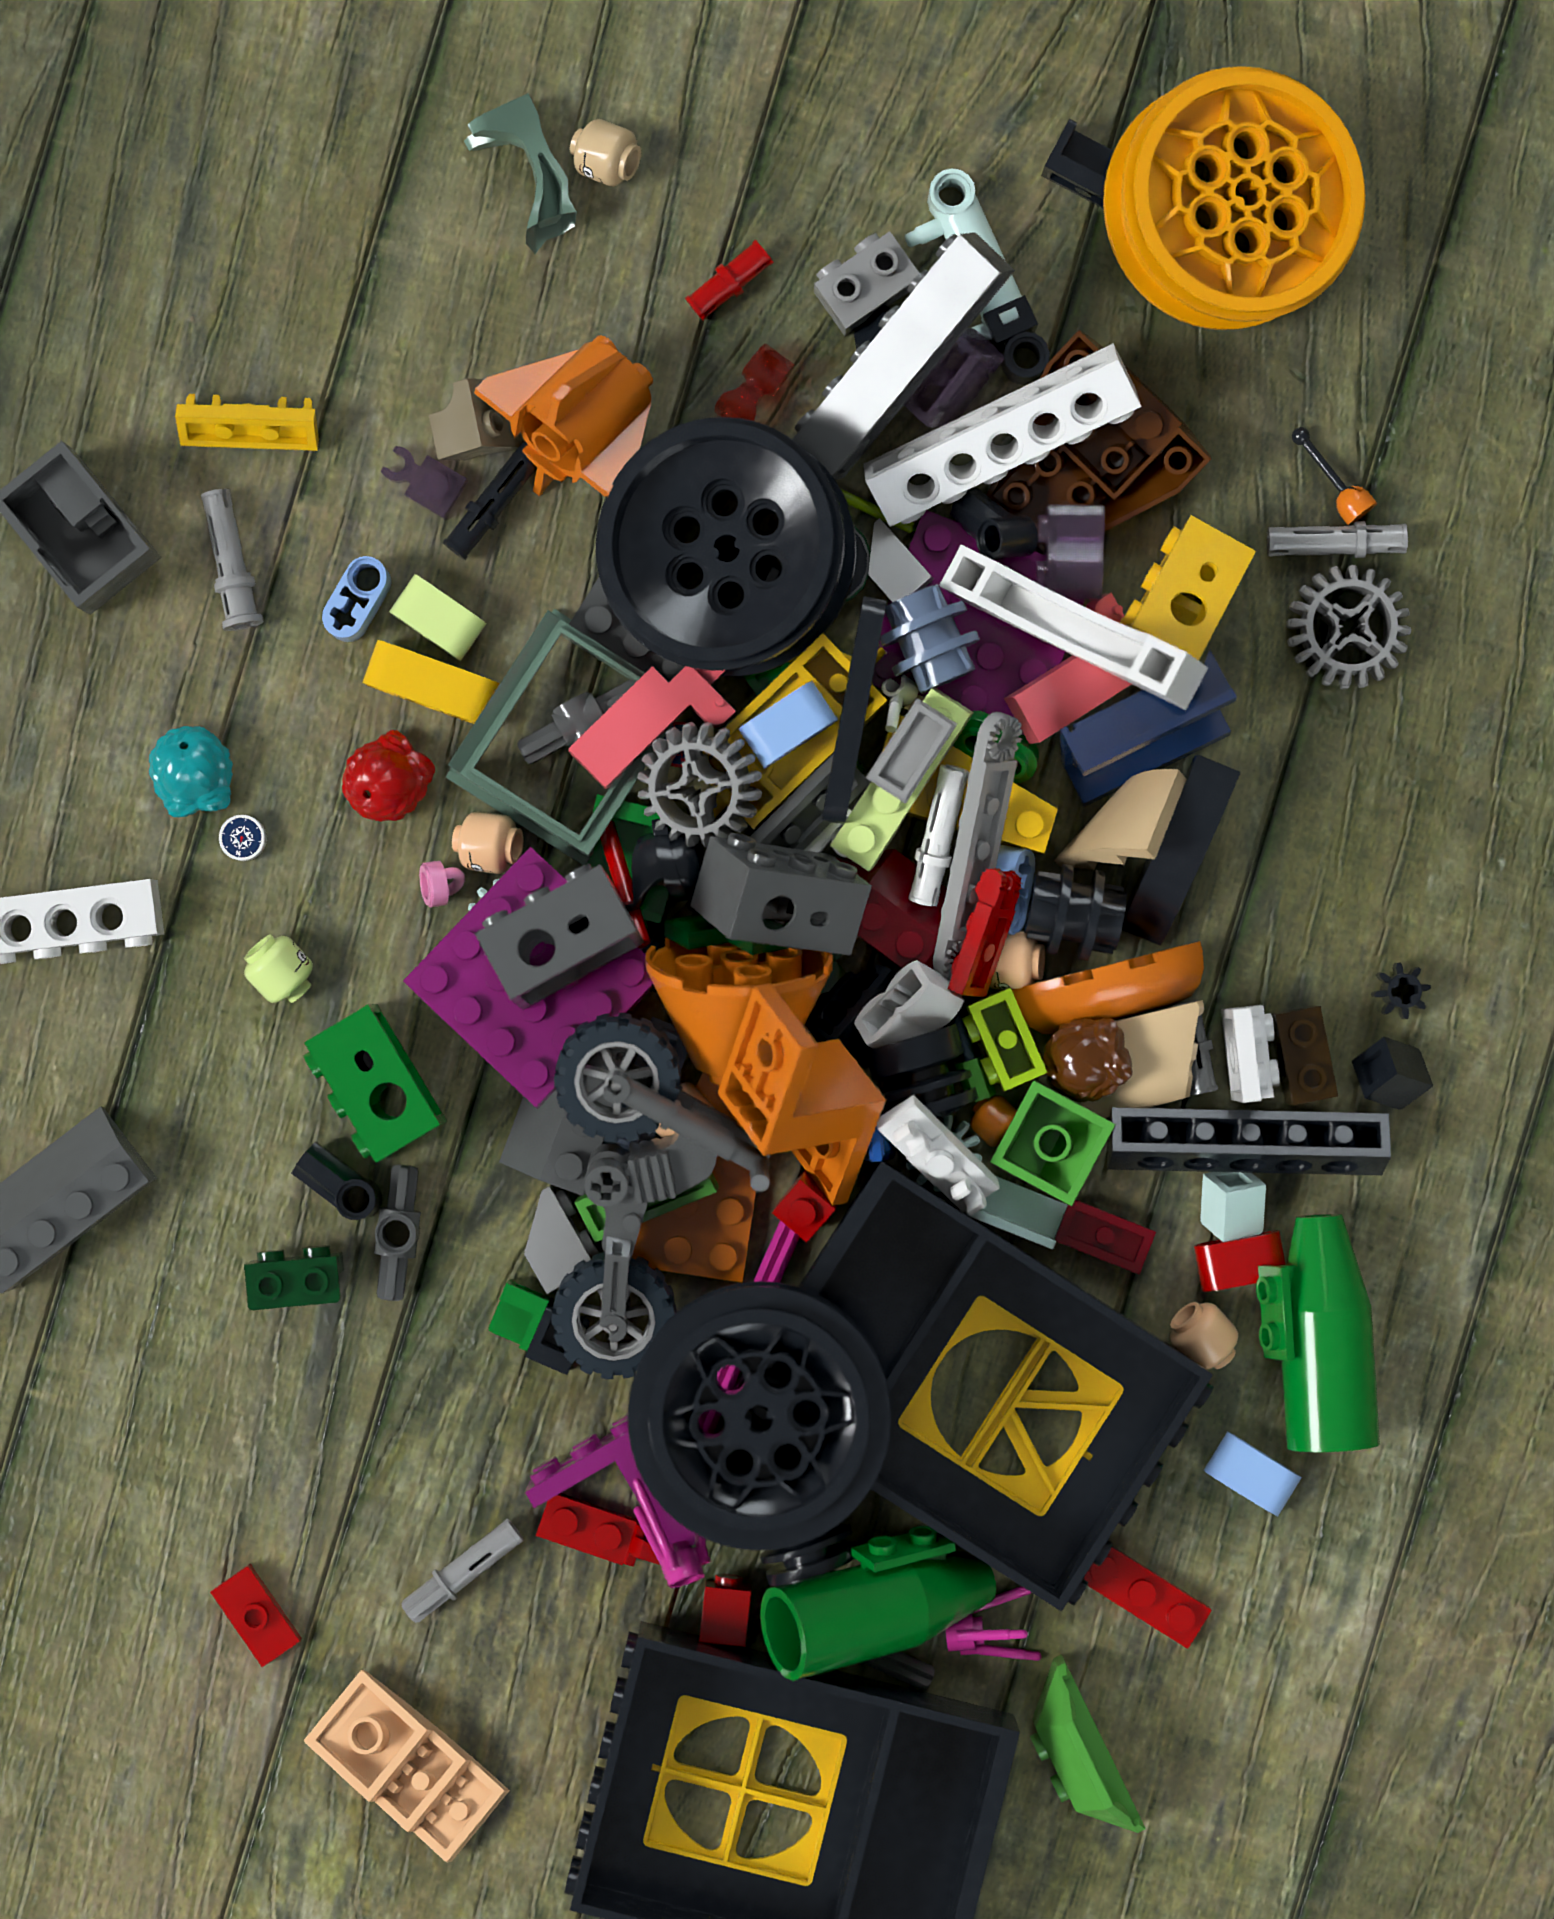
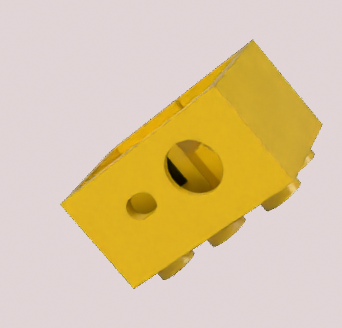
M1191 515L1181 530L1173 526L1160 551L1166 553L1160 565L1155 562L1153 563L1141 585L1146 590L1141 601L1139 602L1134 599L1124 618L1122 617L1119 623L1164 641L1187 652L1199 661L1256 551Z

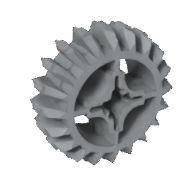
M1350 565L1347 567L1345 579H1343L1340 569L1335 566L1329 569L1330 583L1320 573L1312 577L1313 585L1317 592L1306 585H1303L1298 590L1300 596L1307 603L1293 601L1290 604L1289 609L1301 615V619L1293 618L1287 620L1286 627L1300 630V635L1289 638L1287 643L1288 646L1292 647L1299 644L1303 645L1304 651L1297 654L1294 660L1296 663H1301L1309 657L1314 662L1306 671L1309 677L1314 676L1322 668L1325 670L1322 677V684L1325 686H1329L1337 674L1339 675L1340 689L1346 690L1350 687L1352 675H1354L1358 687L1364 688L1368 686L1367 671L1372 678L1380 681L1385 678L1384 670L1380 663L1390 669L1398 666L1399 662L1390 651L1401 654L1407 651L1408 646L1396 640V636L1411 634V627L1398 625V620L1409 616L1410 612L1408 608L1395 610L1393 604L1401 600L1403 595L1400 591L1393 593L1389 597L1384 593L1391 583L1388 578L1381 580L1377 586L1372 584L1375 570H1366L1362 579L1358 580L1357 566ZM1338 591H1351L1365 596L1353 609H1345L1337 603L1332 605L1324 598ZM1375 606L1383 621L1381 644L1376 641L1377 636L1372 633L1368 625L1369 616ZM1316 610L1322 614L1320 618L1327 624L1329 629V637L1322 649L1319 647L1313 631V619ZM1361 611V614L1355 620L1358 626L1353 628L1358 630V634L1352 633L1335 644L1341 635L1339 629L1343 627L1339 625V620L1346 621ZM1345 645L1353 646L1359 651L1365 650L1372 656L1368 661L1359 664H1345L1332 659Z
M689 722L683 725L682 733L675 727L666 731V740L658 738L653 741L652 747L655 753H647L643 756V763L650 769L639 772L637 779L649 784V787L640 790L637 797L651 800L652 805L644 810V815L651 816L657 813L661 819L656 822L655 830H662L666 824L672 828L669 834L670 841L677 839L680 834L685 833L687 847L695 846L701 838L702 843L707 848L710 836L728 839L729 834L733 833V830L742 832L747 828L744 817L751 818L756 815L757 809L749 801L761 798L762 791L750 786V783L761 779L762 773L759 771L749 772L747 766L756 760L755 755L748 754L742 757L738 751L744 747L745 742L742 739H738L730 745L728 743L730 737L729 729H721L714 737L712 723L706 722L702 724L698 732L695 724ZM684 750L686 761L682 763V777L674 782H668L670 765L676 755ZM702 751L716 757L727 771L714 769L709 762L708 755L703 754ZM698 777V782L703 779L705 784L716 783L700 793L701 788L696 791L694 786L683 787ZM726 788H732L728 809L721 818L715 819L713 809L717 807V793ZM673 799L684 801L689 806L691 815L697 817V819L684 813Z

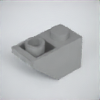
M549 1185L541 1191L524 1252L546 1294L560 1287L564 1276L567 1273L570 1274L578 1262L584 1259L586 1262L593 1260V1255L599 1253L588 1230L584 1229L579 1232L570 1217L577 1213L566 1191L562 1189L556 1192L553 1185Z

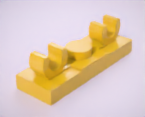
M189 394L186 398V404H177L175 418L180 446L318 450L319 435L316 412L313 409L311 398L304 399L303 408H288L287 397H281L278 400L277 407L249 403L223 404L222 406L219 395L213 394L211 405H197L195 394Z

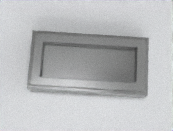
M917 698L866 778L897 799L907 803L957 726V723Z

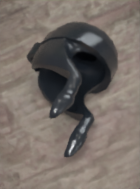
M660 819L652 820L653 833L641 836L636 842L632 855L633 901L623 902L628 912L638 910L642 906L648 891L654 886L667 888L675 903L688 901L693 897L704 859L699 844L687 847L685 833L680 834L677 839L670 841L669 834L671 830L667 824L662 830H655L656 822Z

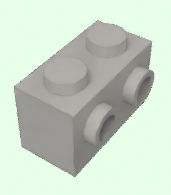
M890 231L880 238L877 233L868 236L854 248L857 253L855 256L843 264L839 259H836L816 274L819 281L814 283V293L844 336L857 329L882 306H890L909 293L907 291L908 286L920 274Z

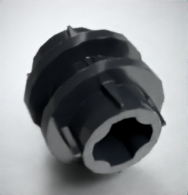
M1067 864L1062 865L1060 874L1038 871V875H1035L1025 920L1024 933H1027L1026 938L1046 942V953L1053 955L1057 954L1061 940L1078 943L1077 959L1084 961L1089 960L1092 951L1113 954V950H1116L1125 916L1127 892H1123L1124 887L1105 883V872L1099 870L1094 871L1090 885L1072 882L1073 866Z

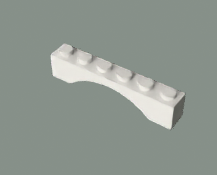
M960 545L939 585L961 601L1184 710L1187 709L1208 667L1187 652L1081 606L963 545Z

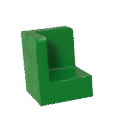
M509 1279L500 1296V1302L489 1325V1331L520 1344V1349L528 1351L551 1297Z

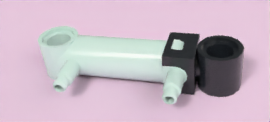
M952 168L937 174L931 182L927 201L929 211L935 219L905 234L904 238L907 245L914 247L918 244H925L942 235L947 240L953 234L958 236L959 234L976 232L1005 260L977 199L974 182L970 176L962 170ZM946 187H955L961 191L964 200L959 205L949 206L941 201L939 192ZM1011 275L981 311V324L966 330L953 346L956 351H961L988 340L993 351L1005 346L1001 359L1003 373L1015 384L1027 385L1041 378L1049 362L1050 352L1045 340L1035 333L1038 322L1026 296L1021 295L1013 275ZM1021 348L1030 349L1037 357V365L1030 369L1020 368L1014 362L1013 353Z

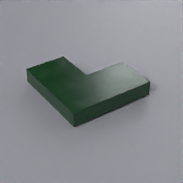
M700 914L664 920V936L688 950L728 942L751 955L789 949V947L729 939ZM762 919L763 924L768 929L777 930L783 928V926L770 919Z

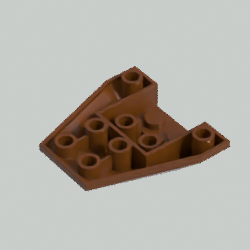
M1078 330L1047 363L1041 378L1104 347L1083 331ZM1125 364L1124 366L1137 390L1141 404L1140 408L1134 410L1132 416L1117 424H1110L1108 422L1092 430L1090 436L1076 444H1068L1066 442L1050 450L1049 455L1037 463H1023L1008 470L1004 478L991 484L986 494L1011 515H1026L1030 517L1037 528V546L1050 558H1055L1176 495L1212 459L1188 426ZM1084 393L1077 398L1076 403L1082 406L1090 405L1097 400L1098 395L1095 393ZM1043 413L1035 418L1034 423L1046 426L1051 424L1056 416L1051 413Z

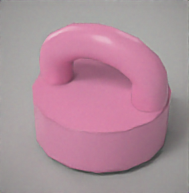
M439 860L422 863L419 870V881L425 904L429 907L447 905L449 896L457 893L464 885V873L456 867L444 868ZM447 879H453V881L448 884Z

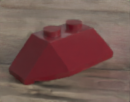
M896 849L885 850L874 868L870 871L848 857H836L840 862L857 868L856 874L872 886L857 937L900 969L917 960L934 970L933 956L941 921V909L945 901L947 888L941 884L937 906H925L910 901L908 897L917 865Z

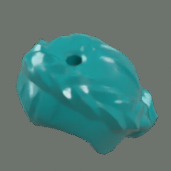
M182 726L170 729L157 740L156 747L150 752L148 760L150 763L149 775L153 780L155 793L163 800L164 807L168 810L169 815L173 817H187L199 810L217 811L227 808L230 804V795L232 793L229 786L233 775V763L229 758V749L213 733L203 727Z

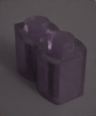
M1049 504L1046 506V515H1038L1037 542L1045 543L1044 561H1036V583L1069 600L1102 599L1104 506Z

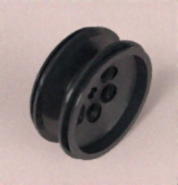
M713 417L694 420L671 428L650 440L627 461L612 483L613 488L609 496H606L598 520L596 534L598 574L605 596L616 617L625 629L650 651L683 667L687 666L710 671L726 670L721 675L723 677L755 675L774 670L799 657L820 635L828 631L838 617L849 594L856 564V535L851 511L842 490L826 467L787 435L767 425L742 418ZM735 494L738 499L737 509L729 516H721L719 511L720 502L727 495ZM770 513H776L779 518L777 530L773 534L762 536L760 532L761 520ZM692 521H698L700 524L698 538L692 543H684L682 539L683 528ZM735 541L734 546L740 552L736 559L728 562L729 556L723 553L724 548L730 542ZM773 559H779L782 563L781 575L772 582H766L763 578L764 566ZM694 567H701L703 570L702 583L697 588L688 589L685 584L687 572ZM741 586L744 590V600L737 608L729 609L725 602L727 592L732 587Z

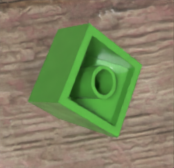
M1033 1080L990 1162L1066 1204L1073 1206L1116 1124L1046 1085Z

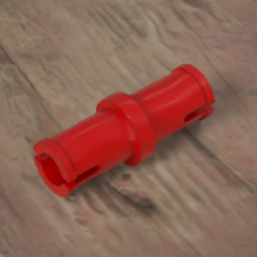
M754 240L748 248L726 266L722 263L714 269L716 274L690 296L685 297V300L700 319L704 321L707 319V316L731 296L739 297L744 292L742 287L774 262L757 240Z

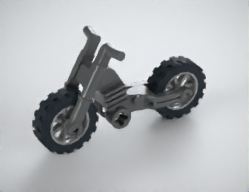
M609 1013L596 1016L595 1021L590 1023L586 1021L578 1026L576 1032L572 1036L569 1035L563 1044L554 1076V1087L557 1090L556 1098L560 1108H564L567 1112L566 1117L574 1126L576 1124L581 1126L583 1133L594 1138L595 1135L605 1137L604 1141L617 1143V1138H626L627 1142L635 1141L640 1138V1134L647 1132L649 1135L659 1128V1123L661 1124L660 1128L664 1130L669 1128L675 1132L672 1136H666L663 1139L655 1138L652 1141L644 1140L641 1143H630L629 1151H625L619 1145L604 1144L597 1147L591 1153L584 1182L585 1193L590 1201L598 1206H602L606 1213L602 1239L604 1253L593 1255V1260L586 1262L584 1259L574 1266L573 1271L564 1276L554 1300L552 1326L555 1329V1341L558 1346L563 1347L564 1356L571 1363L576 1361L581 1365L580 1370L589 1375L592 1372L601 1374L603 1379H613L614 1375H623V1379L634 1377L650 1343L664 1324L677 1312L673 1289L671 1285L666 1284L664 1274L658 1268L653 1270L649 1267V1261L639 1256L636 1259L632 1258L647 1204L655 1200H666L669 1197L671 1199L676 1198V1195L707 1179L715 1167L717 1155L750 1171V1184L755 1191H764L769 1187L770 1163L768 1159L770 1155H762L743 1127L737 1124L736 1120L682 1091L683 1087L680 1086L681 1068L678 1063L679 1057L675 1047L672 1048L670 1045L669 1037L661 1029L658 1031L653 1028V1023L642 1017L640 1020L631 1018L632 1014L619 1013L618 1016L609 1017ZM616 1046L628 1048L626 1053L618 1052L615 1060L609 1050L610 1047ZM600 1051L608 1069L586 1065V1063L593 1054ZM637 1052L644 1057L649 1067L641 1068L635 1065L632 1059L634 1054ZM583 1074L604 1079L605 1082L589 1093L584 1085ZM603 1095L608 1102L614 1103V1108L604 1106L596 1101V1099ZM621 1103L629 1107L621 1108ZM604 1172H611V1178H604ZM597 1290L602 1300V1307L583 1302L588 1295ZM631 1292L638 1295L645 1305L630 1307L631 1300L629 1296ZM580 1313L600 1317V1320L586 1330L581 1322ZM649 1314L648 1324L644 1331L627 1319ZM604 1329L605 1332L609 1333L610 1343L602 1342L594 1336ZM627 1332L635 1338L630 1342L618 1344V1341H621Z

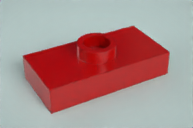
M251 1563L210 1591L261 1667H264L301 1641L302 1637Z

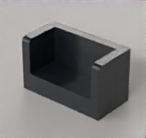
M1069 119L1043 168L1041 176L1104 209L1105 179L1114 151L1075 131L1077 122Z

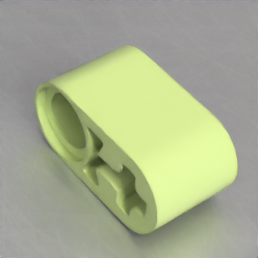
M414 574L389 610L396 618L459 661L463 659L487 624L416 574Z

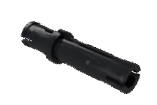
M525 440L498 471L497 475L475 502L469 501L465 507L467 513L450 535L443 540L442 543L461 559H467L468 554L488 529L494 530L499 522L496 519L536 470L537 467L522 451L528 445ZM521 464H523V466L519 469V471H518V472L516 473V475L512 478V480L508 483V485L504 488V490H503L501 493H499V491H500V490L503 488V486L507 483V481H508V480L510 479V477L514 474V472L518 469V467H519ZM493 501V504L490 506V508L483 514L484 510ZM483 514V516H482L481 519L478 521V523L475 525V527H474L471 531H469L470 528L473 526V524H474V523L480 518V516Z

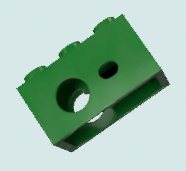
M367 1004L304 1042L309 1051L303 1055L308 1067L317 1079L322 1076L325 1077L333 1091L327 1095L329 1102L341 1119L345 1116L349 1117L357 1131L351 1135L352 1140L365 1159L372 1156L375 1163L384 1160L447 1122V1119L378 1004ZM387 1083L398 1085L406 1095V1107L399 1117L386 1114L380 1107L379 1102L382 1101V1095L388 1088Z

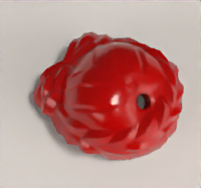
M390 730L386 734H382L378 740L366 743L356 749L354 754L346 760V769L342 778V792L352 808L366 819L380 822L401 820L406 814L415 810L417 803L425 797L428 784L432 782L436 772L435 766L426 755L414 750L406 736L398 730ZM366 790L371 793V796L367 795Z

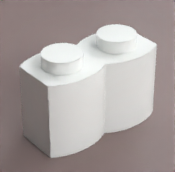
M916 960L903 967L894 976L886 992L877 995L864 1006L854 1024L866 1045L871 1048H877L941 1029L955 1017L964 999L961 994L948 989L950 980Z

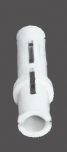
M941 764L939 768L936 790L933 795L921 848L916 849L914 857L918 862L908 899L917 904L925 906L938 905L945 869L950 867L953 858L949 855L951 842L969 771L961 767Z

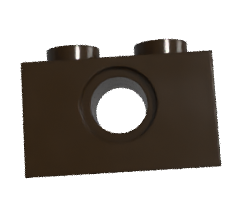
M1308 1006L1272 1013L1274 1024L1273 1044L1285 1104L1298 1105L1339 1097L1321 1006Z

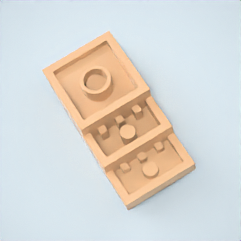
M361 1670L304 1739V1742L368 1802L377 1803L404 1830L414 1832L446 1863L454 1860L510 1791L444 1732L365 1670Z

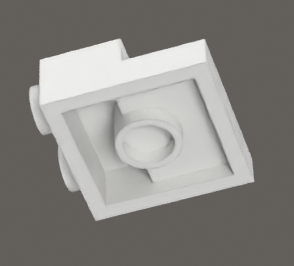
M1263 1005L1221 1009L1231 1100L1245 1103L1274 1097L1273 1087L1280 1085L1277 1060L1269 1059L1267 1041H1274V1024L1271 1013L1264 1014Z

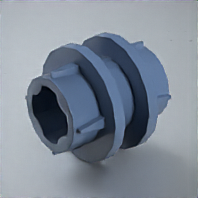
M939 584L909 594L887 605L885 608V613L893 630L880 637L881 645L886 647L899 643L906 660L892 667L894 675L898 677L911 672L921 694L930 691L931 688H938L976 670L967 647L980 640L977 631L960 635L954 621L955 617L967 611L964 601L947 605Z

